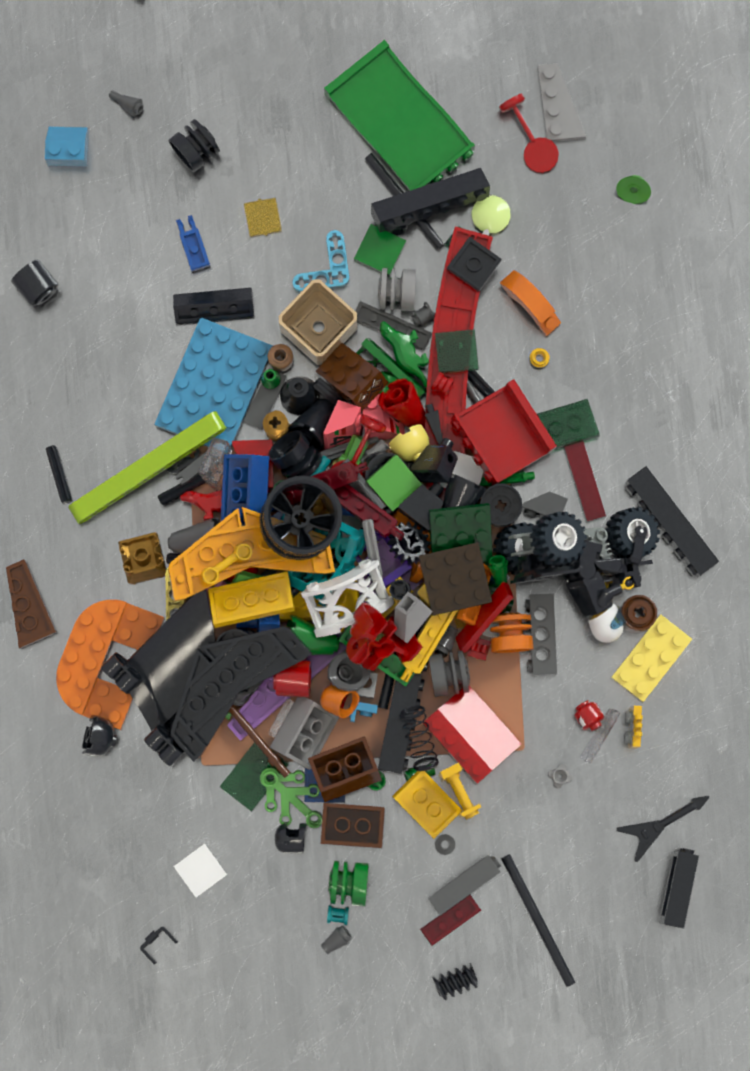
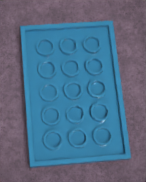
M200 318L154 425L177 435L209 413L217 411L227 429L205 443L204 446L224 454H229L232 441L237 436L268 363V351L273 345Z

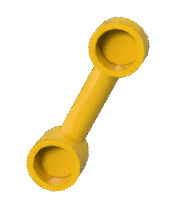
M238 544L234 548V552L216 566L204 568L202 571L203 581L208 584L216 583L219 579V573L238 559H249L252 556V548L248 544Z

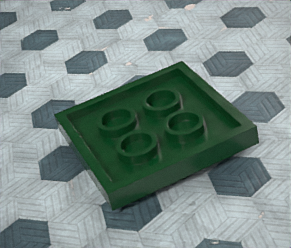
M489 503L429 510L431 553L479 543L483 564L489 563V559L492 557Z

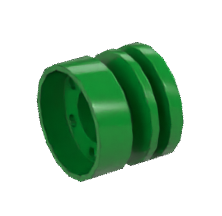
M334 861L329 877L328 892L331 900L330 904H336V896L341 895V905H344L346 896H351V904L353 906H365L369 864L355 863L353 872L348 870L347 862H344V869L340 871L339 861Z

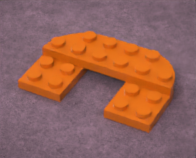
M103 600L86 608L74 624L57 668V688L66 705L76 713L90 718L92 715L103 717L110 721L114 728L121 730L133 699L130 694L123 692L117 685L98 678L101 666L104 663L112 641L138 650L162 626L165 617L121 600Z

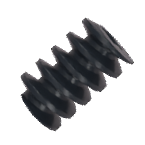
M471 962L470 969L465 965L462 966V972L455 968V975L450 971H447V978L440 974V981L432 977L439 996H442L444 1000H447V993L455 997V990L462 994L463 987L470 991V984L478 988V980Z

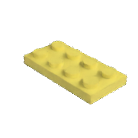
M660 614L655 623L648 629L611 678L641 702H644L688 646L692 638Z

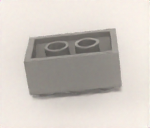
M297 697L270 748L311 770L308 758L321 752L339 717L325 711L321 705L306 697Z

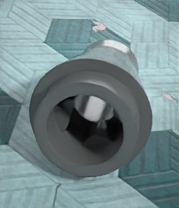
M450 625L447 628L449 631L442 636L434 649L436 653L442 654L444 657H447L449 652H452L456 634L458 633V630Z
M344 926L337 927L325 942L321 944V947L329 954L349 944L352 936Z

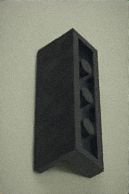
M252 288L174 294L175 323L196 322L200 318L219 320L254 316Z

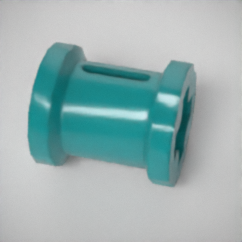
M329 905L327 923L339 922L347 925L349 907L342 909L332 908V905Z

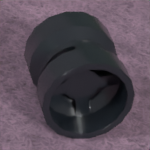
M395 580L391 583L389 591L393 598L401 600L407 592L411 593V586L404 580Z

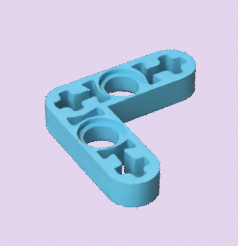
M330 231L326 237L330 270L297 274L293 278V288L295 291L301 293L309 283L304 284L303 288H300L296 283H299V279L309 282V277H312V280H316L318 276H324L327 279L326 285L330 289L343 288L348 285L349 270L344 236L340 231ZM334 235L341 239L338 240V249L334 250V242L330 241ZM340 254L344 260L342 263L336 264L332 261L333 256ZM340 273L343 277H346L342 283H339V280L336 279L332 280L333 284H330L329 274H332V278H337Z

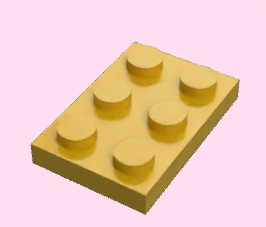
M417 771L392 796L433 839L463 811L425 771Z

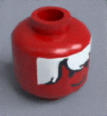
M587 700L575 708L574 717L582 730L591 729L593 732L602 726L600 722L603 721L604 714L596 702H589Z

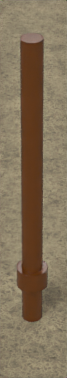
M232 705L229 713L265 754L272 767L275 766L281 775L286 778L290 771L281 762L280 756L277 753L274 754L238 709Z

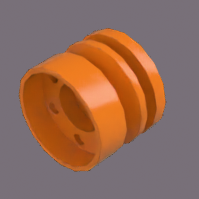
M518 612L498 615L491 624H498L499 626L490 628V632L499 633V637L491 639V652L514 653L534 650L533 636L523 635V631L532 629V625L522 623L531 621V615Z

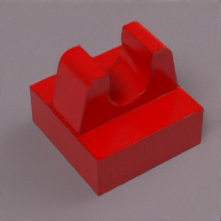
M478 638L467 651L466 656L486 661L491 641Z

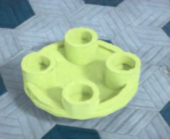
M490 195L483 201H477L472 209V222L483 232L488 229L491 234H498L508 225L511 218L507 202L494 195Z

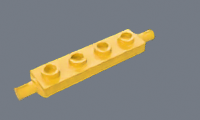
M457 611L432 616V613L430 614L417 635V639L423 648L412 661L402 663L406 669L400 679L408 683L413 672L421 673Z

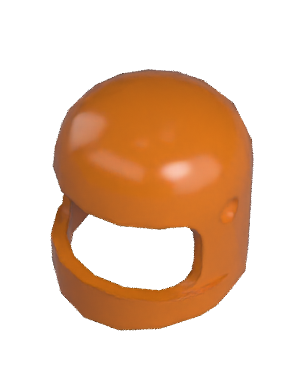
M331 684L323 690L320 703L325 711L344 719L354 712L360 698L356 691H344ZM352 693V703L349 709L340 708L344 697Z

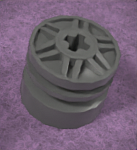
M462 650L457 651L458 660L455 661L453 652H449V662L444 661L442 654L430 656L429 664L435 697L448 696L449 686H453L455 693L459 694V684L463 685L464 693L469 692L470 674L468 662Z

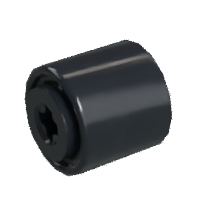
M38 259L24 266L11 279L12 284L30 306L40 305L54 295L59 285Z

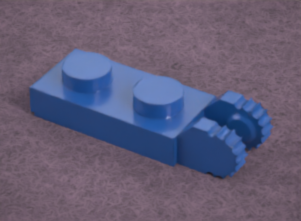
M192 215L188 216V222L192 230L186 232L183 229V222L180 219L176 220L191 271L194 272L209 267L210 263Z

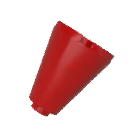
M404 378L388 385L389 390L386 393L382 391L378 399L381 409L409 429L419 424L425 429V410L413 383Z

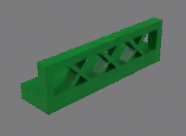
M366 338L361 343L362 347L356 353L360 356L367 349L373 355V361L367 362L373 363V366L376 368L377 363L381 362L387 368L388 373L391 374L392 372V375H395L398 379L404 378L411 381L421 400L426 394V389L408 372L403 370L371 338Z

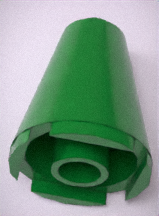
M290 615L291 620H288L286 626L291 628L312 651L311 655H332L333 652L338 651L340 641L337 640L335 634L316 638L314 624L296 615Z

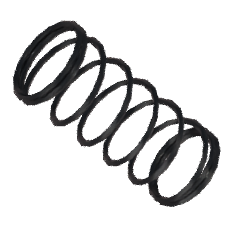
M420 705L403 709L399 716L402 719L409 720L424 714L425 717L422 721H411L402 727L409 729L421 723L427 724L425 731H414L405 736V738L411 739L424 733L430 735L428 741H416L408 745V748L414 749L427 743L432 744L433 747L430 751H418L410 756L416 759L429 753L435 754V757L421 758L413 764L414 770L427 771L436 767L439 761L437 754L432 751L435 746L430 742L432 738L431 733L427 732L429 724L424 722L427 717L424 713L425 708ZM422 709V711H410V710ZM409 713H417V714L410 715V716H403V715L409 714ZM411 723H418V724H415V725H413V726L404 727V726H406V725H408V724H411ZM422 732L416 736L407 737L410 734ZM425 742L421 745L410 747L413 744ZM427 752L421 756L412 757L415 754ZM433 760L426 765L416 767L419 763Z

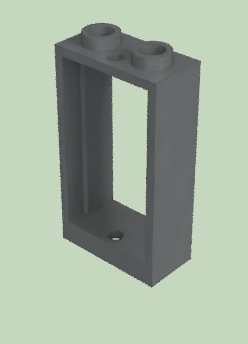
M487 855L432 894L428 899L439 915H442L499 874L500 870L498 868L501 865L494 856L490 858Z

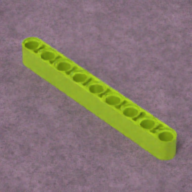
M217 411L209 413L68 506L69 510L78 524L86 522L224 432L227 427Z

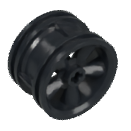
M310 476L288 478L271 491L261 509L259 521L261 534L270 549L284 558L291 560L313 558L322 553L331 544L340 530L342 523L340 501L332 488L317 478ZM301 490L300 505L292 507L284 493ZM319 498L326 506L329 514L314 516L310 509ZM271 508L285 514L284 523L272 525ZM299 515L302 516V520L304 521V523L301 522V524H297V519L295 517L298 518ZM313 527L328 532L326 538L314 545L308 534ZM291 532L297 535V546L290 545L282 539Z

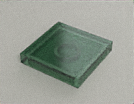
M475 330L435 333L438 372L451 373L479 370Z

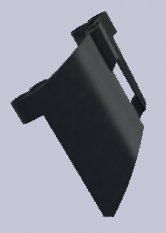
M206 590L191 596L128 660L115 652L101 666L103 672L111 679H114L117 686L123 692L130 694L151 729V732L144 738L145 743L153 751L157 752L161 760L168 766H172L185 753L172 738L171 729L197 649H200L211 662L213 661L200 647L216 643Z

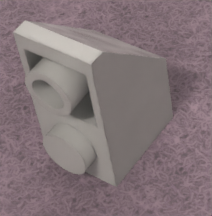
M407 592L395 607L394 623L398 629L394 634L408 643L433 611L417 597Z

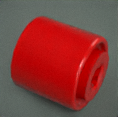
M303 660L273 675V689L276 691V695L310 697L311 661Z

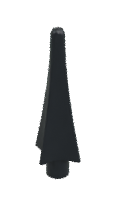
M433 404L425 406L427 413L424 416L438 445H440L443 438L439 411H435Z

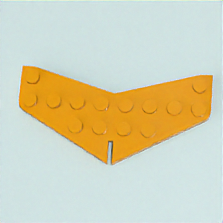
M242 507L245 526H242L239 509L237 508L170 563L168 572L174 601L187 599L250 567L314 574L334 573L335 568L330 545L319 555L307 560L284 558L270 549L264 541L260 530V513ZM271 517L272 525L284 523L282 520ZM314 531L308 532L314 545L326 538L323 534ZM291 532L282 539L290 545L297 546V535ZM238 544H248L252 548V556L249 559H238L219 573V579L216 583L208 584L203 581L202 571L204 568L216 566L230 556Z

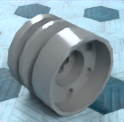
M382 268L378 284L380 310H385L386 301H391L390 310L394 309L396 301H400L401 311H414L416 269H403L401 278L396 275L395 268H392V277H387V268Z

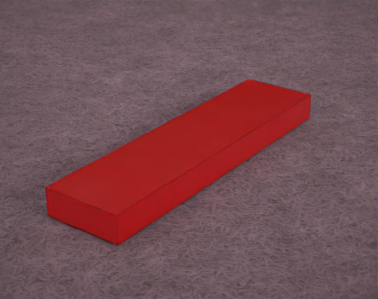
M502 582L491 595L492 602L484 604L480 608L475 626L466 624L455 639L459 650L466 653L514 598L509 584Z

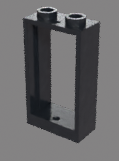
M680 848V851H674L660 924L683 929L685 927L699 855H694V850Z

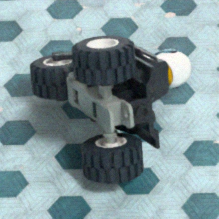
M632 507L616 512V514L610 517L611 520L607 521L606 525L608 528L606 529L602 527L585 529V526L581 527L580 525L582 521L575 519L576 516L574 514H568L565 511L555 512L536 521L537 525L522 522L503 528L502 532L496 535L498 539L494 540L493 544L496 547L493 548V553L496 552V555L504 556L508 561V573L511 572V574L515 575L514 580L510 581V584L546 580L563 575L564 579L568 582L566 583L568 590L583 616H590L588 623L593 636L600 642L610 643L621 636L623 626L626 623L620 607L616 606L611 600L614 596L622 593L624 589L630 590L641 587L642 578L638 567L653 564L652 560H641L642 557L652 553L651 550H655L657 547L655 543L659 542L660 538L657 535L660 534V530H657L659 524L657 521L654 522L653 519L655 517L653 514L648 515L649 511L646 509L642 510L640 507ZM613 549V552L607 553L608 550ZM613 553L615 557L610 559V555ZM614 575L616 577L615 583H612V581L604 582L602 576L611 577Z

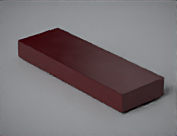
M468 895L420 930L431 946H433L482 910L472 896Z

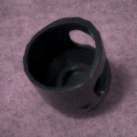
M300 823L299 829H289L287 824L280 825L275 832V846L277 850L282 853H304V834L307 823Z

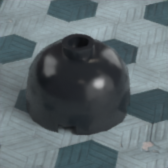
M92 715L89 719L92 722L91 727L86 726L82 743V748L85 750L82 754L101 756L106 754L111 746H115L117 735H114V727L110 721L103 717Z

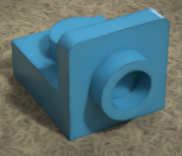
M359 702L354 712L348 716L351 718L350 722L355 723L357 711L360 712L361 716L372 717V714H377L378 705Z

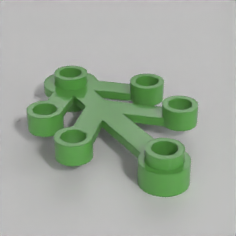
M274 768L264 769L260 774V782L266 787L267 800L265 802V809L268 812H274L277 808V802L274 800L275 788L281 793V815L279 818L281 824L289 825L292 821L291 814L289 813L290 802L306 816V823L309 827L318 828L322 824L321 813L316 810L312 811L297 797V795L318 796L320 792L318 785L313 783L308 787H286L281 782L294 781L295 783H302L305 780L304 772L296 770L284 778ZM271 774L274 776V779L267 780L266 776ZM301 774L303 777L302 779L297 780L295 778V775ZM312 787L317 788V792L311 793L310 789ZM272 802L275 806L268 808L267 804ZM312 815L318 817L316 821H312L310 818ZM288 816L289 821L284 822L282 817Z

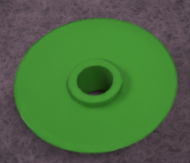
M638 175L624 177L617 183V194L626 202L640 204L647 201L651 196L649 184Z

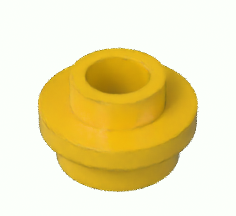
M543 348L534 349L530 354V362L536 368H543L549 362V353ZM541 355L543 360L541 362L537 361L536 356Z

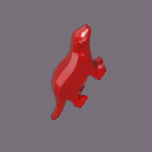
M222 490L209 494L186 491L180 496V500L191 503L205 513L203 519L207 521L214 518L213 512H221Z

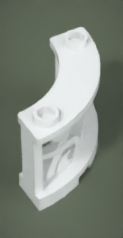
M365 559L357 567L339 577L321 583L313 582L306 586L307 588L301 595L306 601L316 629L314 632L316 638L340 633V628H346L355 623L353 618L354 612L351 613L347 608L336 605L337 600L346 588L362 592L356 602V609L365 600L382 614L394 604L393 597L388 596L378 569V560L371 561L370 559ZM369 573L370 577L368 576L367 579L364 580V576ZM324 594V598L318 600L326 604V606H316L313 596ZM319 611L324 612V621H322ZM334 611H343L344 615L337 617L339 613Z

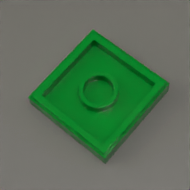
M370 224L354 260L382 273V268H387V276H390L406 240L387 231L380 233L377 226Z

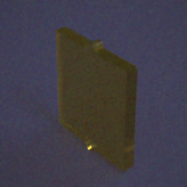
M259 198L258 201L244 203L250 237L267 236L270 233L282 231L276 198L265 200Z

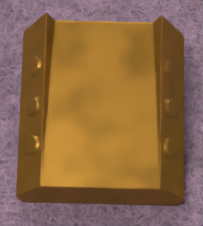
M156 532L118 542L128 583L135 585L138 582L158 577L163 578L166 573V567Z

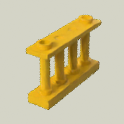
M457 763L441 771L438 776L441 782L446 780L447 784L450 783L464 811L459 814V817H465L467 820L479 814L478 809L481 808V805L473 806L459 779V773L462 771V768Z

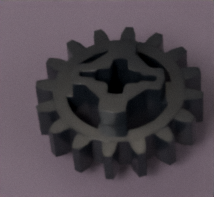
M409 521L405 525L400 522L396 528L405 533L401 540H398L392 534L388 536L390 540L387 542V545L392 546L389 552H395L394 558L400 557L401 563L406 560L408 565H411L413 562L417 565L419 563L418 556L430 552L428 547L431 544L429 541H426L429 535L422 533L424 531L423 528L417 529L416 523L411 526Z

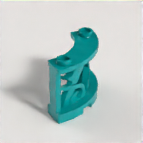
M342 522L337 539H334L330 544L331 549L335 548L336 559L340 563L338 568H335V572L330 574L307 573V576L303 579L311 581L306 583L300 580L306 573L288 571L291 587L303 592L310 583H321L334 579L357 567L354 565L356 557L358 555L362 556L366 543L363 529L357 530ZM315 528L314 531L325 536H327L328 533L327 531H323ZM342 532L349 535L350 537H343ZM341 551H342V552L345 551V554H344L343 557H341ZM324 594L315 595L313 597L315 599H323ZM319 601L320 605L326 606V604H323Z

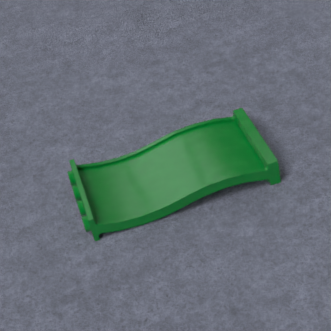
M385 40L324 88V94L334 103L348 122L385 161L409 191L443 180L444 174L448 171L450 173L458 168L459 162L463 159L465 161L474 154L475 144L468 139L449 114L413 77Z

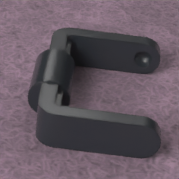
M160 927L156 932L153 930L140 947V950L154 965L157 962L144 948L154 942L162 931L175 944L178 943L177 939L165 927Z

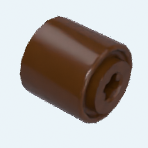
M644 595L629 597L621 605L618 612V619L623 621V628L630 633L636 634L647 631L657 618L655 603ZM642 608L644 617L636 618L634 609L639 610Z

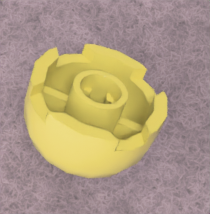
M421 424L410 427L411 431L404 435L399 433L389 443L392 453L397 454L405 462L413 460L415 462L426 446L429 445V437Z

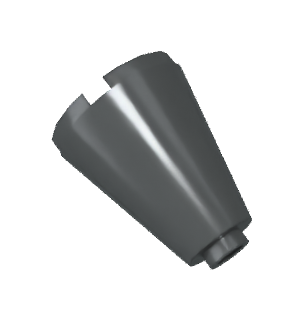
M212 518L171 533L167 540L168 548L172 549L173 553L182 554L221 522L220 519Z

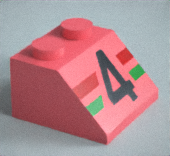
M378 394L362 411V414L382 422L387 428L383 433L372 430L369 438L378 437L379 440L393 439L399 433L404 435V425L383 411L379 406L378 399L380 394Z
M340 400L337 401L323 433L324 450L350 442L354 434L361 436L364 427L360 423L361 407Z

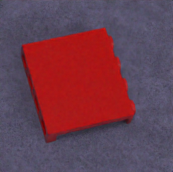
M515 379L462 412L455 413L451 418L453 429L460 433L462 443L467 449L471 450L474 462L477 466H481L484 471V478L488 483L491 482L492 485L502 482L549 454L557 447Z

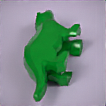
M382 321L380 323V333L392 346L397 364L406 372L417 376L422 381L424 387L427 388V379L419 367L424 368L427 366L429 360L426 353L420 357L415 352L412 343H415L416 339H418L416 331L413 330L410 335L393 329L385 321Z

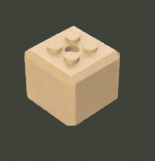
M320 279L312 280L279 315L280 332L316 365H321L341 343L344 344L357 330V313ZM321 322L325 328L321 332H316L313 329L314 324Z

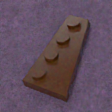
M25 559L7 566L6 572L15 618L18 646L21 649L57 632Z

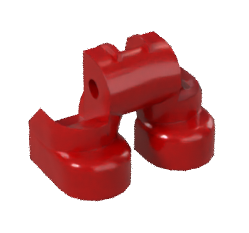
M365 602L361 603L354 612L353 618L355 623L350 628L352 637L346 647L347 656L353 663L362 664L365 669L374 671L383 659L393 653L403 663L412 661L423 648L415 634L408 643L394 634L398 629L394 623V616L386 621L377 609ZM383 632L384 636L376 641L377 636Z

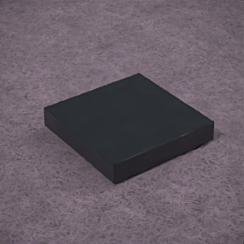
M469 237L446 270L479 292L502 259Z

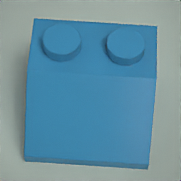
M48 127L45 140V161L47 165L87 166L88 127Z

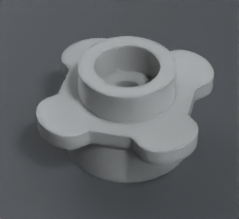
M560 764L557 769L550 770L548 773L549 777L555 782L554 786L556 788H561L564 783L572 781V775L568 773L567 767L564 764Z

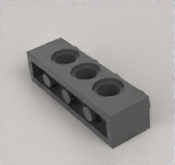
M529 594L528 599L525 600V612H529L531 621L526 622V624L532 625V629L526 630V632H530V635L533 636L534 650L527 651L531 652V660L527 661L528 672H532V676H556L554 594ZM542 610L545 613V619L537 620L534 616L535 611ZM543 630L546 633V639L538 640L535 632ZM538 650H544L547 653L545 660L541 661L536 657Z

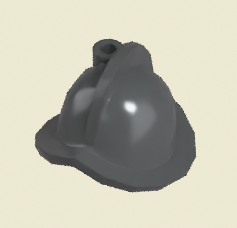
M343 651L331 660L327 678L338 689L357 691L368 682L371 672L370 669H365L362 664L359 665L350 661L346 651Z

